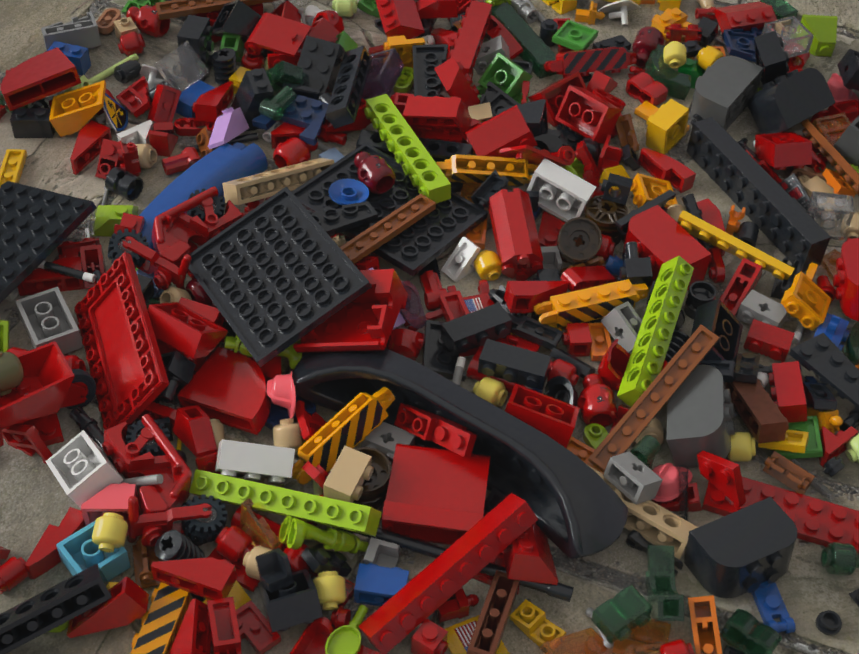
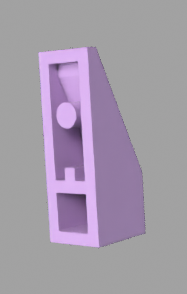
M229 107L222 111L223 114L216 118L208 144L209 150L226 144L249 129L240 107L234 110L233 107Z

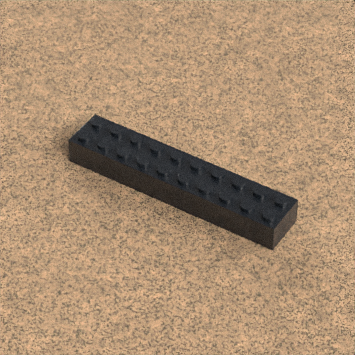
M713 117L694 122L686 150L688 155L697 162L741 210L743 207L746 208L745 215L758 225L759 229L779 251L788 257L792 265H794L797 258L803 259L800 272L807 271L811 262L820 266L831 237Z

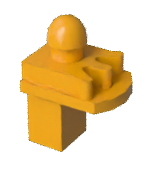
M591 1L589 10L576 9L575 22L595 25V20L604 19L605 14L601 11L597 12V3Z
M813 407L807 409V416L817 415L819 431L822 426L826 427L833 434L836 431H840L839 426L843 424V420L839 416V410L818 411Z

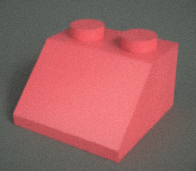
M110 484L84 502L81 506L85 525H89L107 512L122 515L128 523L129 497L136 496L139 505L136 484ZM139 506V516H141L142 512Z

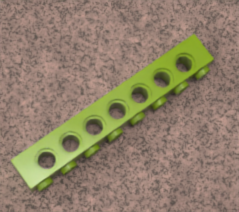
M384 94L367 99L366 108H364L366 118L371 120L373 128L379 132L381 140L386 142L388 150L393 152L396 162L401 164L405 175L410 177L412 185L417 187L419 194H423L436 203L451 199V183L389 96Z
M677 256L661 265L617 394V397L630 407L633 406L661 372L694 267L681 256Z
M198 469L195 470L189 493L199 497L206 495V499H209L211 495L214 496L215 501L220 499L223 503L244 506L286 517L290 515L303 521L375 537L382 513L365 505Z

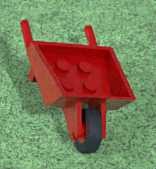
M56 341L16 355L22 364L24 377L19 386L11 389V393L0 395V447L4 445L3 429L20 422L58 413L59 409L63 407L68 409H77L78 406L84 407L96 395L97 387L94 378L82 369H71Z

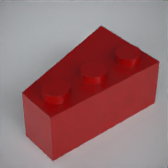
M408 96L402 115L411 127L432 131L433 128L444 130L443 134L447 135L450 132L461 134V138L466 139L467 135L465 132L470 129L472 118L462 98Z

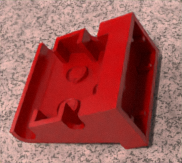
M395 269L359 270L370 282L372 288L303 336L301 344H294L293 348L297 353L385 350L400 309H405L408 293Z
M396 443L382 513V529L424 542L452 545L483 518L490 456L472 453L471 457L468 458L462 457L451 450Z

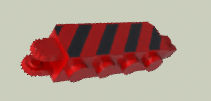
M624 47L558 52L555 60L546 61L543 67L548 72L551 71L556 72L558 75H563V78L576 72H580L581 76H589V72L595 71L605 74L607 70H610V73H619L621 69H626L629 65L636 64L637 55L636 53L627 52Z

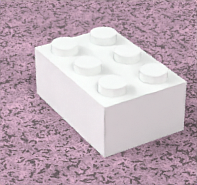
M544 158L535 170L526 191L539 192L538 206L567 222L572 218L582 217L586 210V204L592 198L596 186Z
M84 430L46 460L47 465L65 493L80 509L84 502L108 485L120 484L124 480L102 449Z
M222 439L219 442L215 471L230 477H236V474L244 475L245 480L258 481L261 480V477L268 478L269 483L282 484L285 483V480L292 477L295 449Z

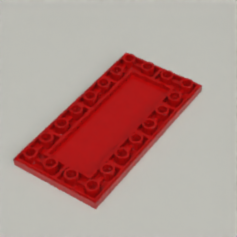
M124 252L118 259L114 260L111 268L101 275L100 280L94 287L88 290L87 295L81 302L79 301L74 309L78 320V328L82 336V344L86 352V360L90 368V375L96 383L97 389L95 394L105 430L123 422H126L127 425L132 424L169 385L132 256Z

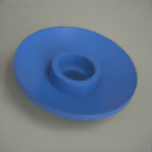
M340 179L330 185L329 197L339 205L361 203L367 201L369 189L361 181Z

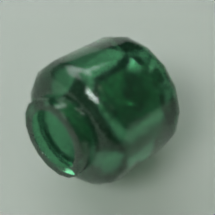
M831 542L821 552V564L830 574L849 576L854 573L856 568H859V553L851 544Z

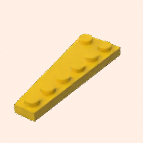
M685 210L681 212L677 223L690 235L740 259L744 257L762 266V270L771 272L774 277L780 280H788L795 269Z

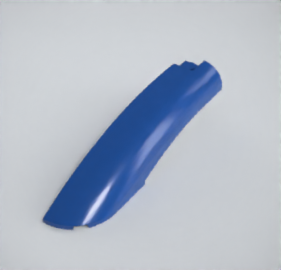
M239 142L233 145L226 143L185 170L139 215L145 219L141 233L142 237H146L148 247L154 250L151 235L156 216L188 200L192 192L195 194V190L201 192L202 189L207 190L213 186L218 189V197L222 196L224 202L225 197L222 183L263 173L267 170L268 163L263 150L255 143L248 146Z

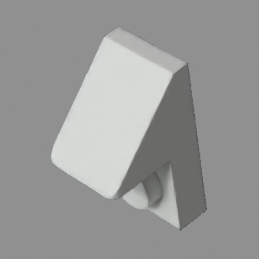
M148 120L118 133V142L121 140L122 143L126 144L130 142L134 144H150L149 130L154 131L152 121Z
M463 236L441 271L453 281L458 282L475 271L472 262L481 248Z

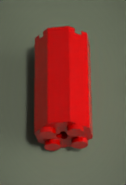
M513 188L514 192L501 189L489 198L490 205L488 207L497 254L501 261V273L511 279H516V281H525L528 277L537 273V270L543 269V256L528 193L520 188Z

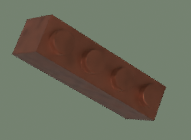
M757 379V383L739 381L725 383L726 389H730L731 403L734 404V408L758 444L785 440L786 431L789 428L788 420L780 412L778 405L770 398L769 393L765 391L760 380Z
M496 570L466 654H497L516 599L520 580L508 579L507 573Z

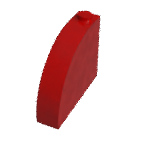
M57 47L34 56L16 66L4 77L0 88L8 109L12 111L81 84V80L75 65Z
M218 347L196 372L189 384H186L177 395L181 407L198 405L210 419H219L225 425L258 435L264 427L271 408V398L266 392L267 383L260 367L245 355L234 353L233 350Z

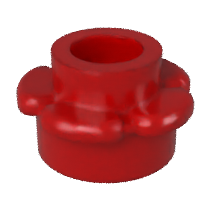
M339 606L337 610H333L331 622L335 629L343 625H349L351 621L350 609H344L343 606Z

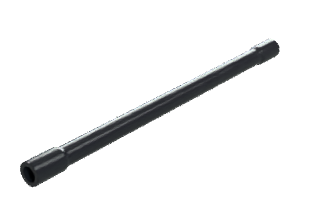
M382 528L377 529L376 537L343 530L352 534L356 533L368 538L372 537L398 544L400 548L435 559L446 550L445 548ZM489 563L480 571V573L494 577L496 570L504 573L507 572L506 567ZM520 581L519 583L521 586L546 593L551 597L570 602L574 587L562 583L557 585Z

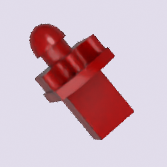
M463 587L451 596L450 601H446L437 609L440 623L469 616L470 606H476L479 602V597L475 594L466 596Z

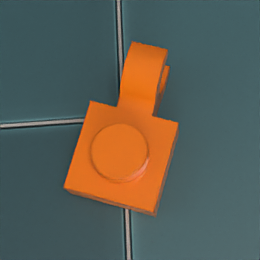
M735 205L731 206L726 233L732 236L734 232L738 233L741 223L738 220L744 218L745 207L742 208L741 212H736L734 210Z

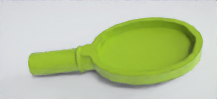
M359 606L349 625L340 626L330 634L325 644V654H357L359 652L361 633L358 626L363 622L368 612L366 606Z

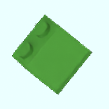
M498 52L478 83L487 89V83L491 81L512 98L522 92L523 81H530L533 76L511 59Z

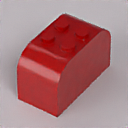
M659 205L636 214L630 219L622 254L626 252L625 244L627 242H637L639 258L650 257L653 274L650 286H652L653 279H657L661 265L677 256H681L694 267L687 290H689L692 283L704 281L711 253Z
M859 238L847 240L842 245L840 258L836 260L837 274H834L833 286L837 287L836 300H839L842 312L850 319L859 321Z

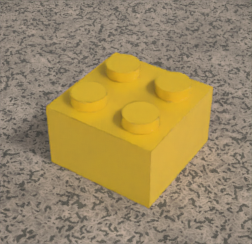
M670 99L666 104H662L659 110L647 120L646 146L664 155L686 135L689 109L673 99Z

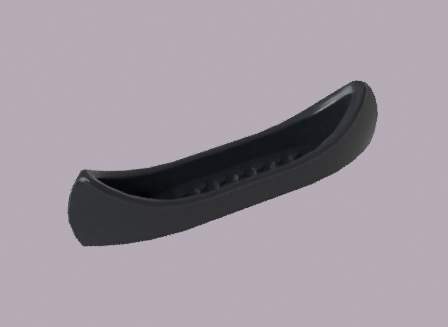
M385 348V350L307 352L296 365L292 375L296 395L332 411L339 412L360 392L373 395L385 386L391 390L395 400L386 409L389 416L383 422L395 426L394 423L400 403H404L467 427L466 430L477 435L472 453L490 456L487 490L492 491L494 487H498L507 495L513 493L525 500L538 518L535 523L570 559L574 560L599 553L611 546L620 537L627 521L628 507L612 488L578 456L543 432L415 360ZM415 436V446L449 450L433 441H426Z

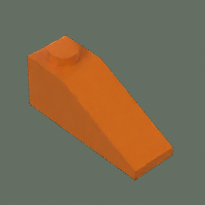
M714 595L688 598L695 654H722Z

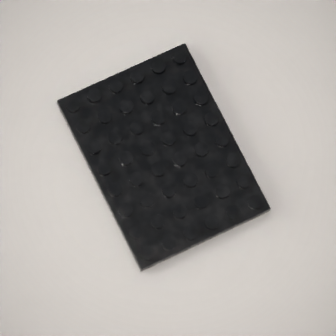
M364 143L292 191L293 195L306 210H311L312 213L323 211V208L326 207L340 209L342 205L335 203L329 197V187L333 182L340 179L360 181L357 173L358 168L354 164L355 156L360 152H367L370 155H378L384 158L385 162L395 173V183L384 194L376 195L369 191V197L366 202H369L377 212L378 220L341 232L350 239H353L419 195V190L412 185L410 177L405 175L401 164H398L396 159L368 143ZM451 191V199L436 203L435 210L380 246L373 253L409 275L414 276L487 219L488 211Z
M10 181L1 185L0 303L96 209L94 202Z
M287 187L277 192L189 254L192 260L188 269L260 367L372 288L366 277Z

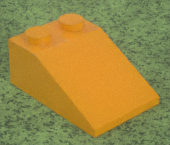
M105 80L53 97L49 121L60 137L78 132L104 106Z

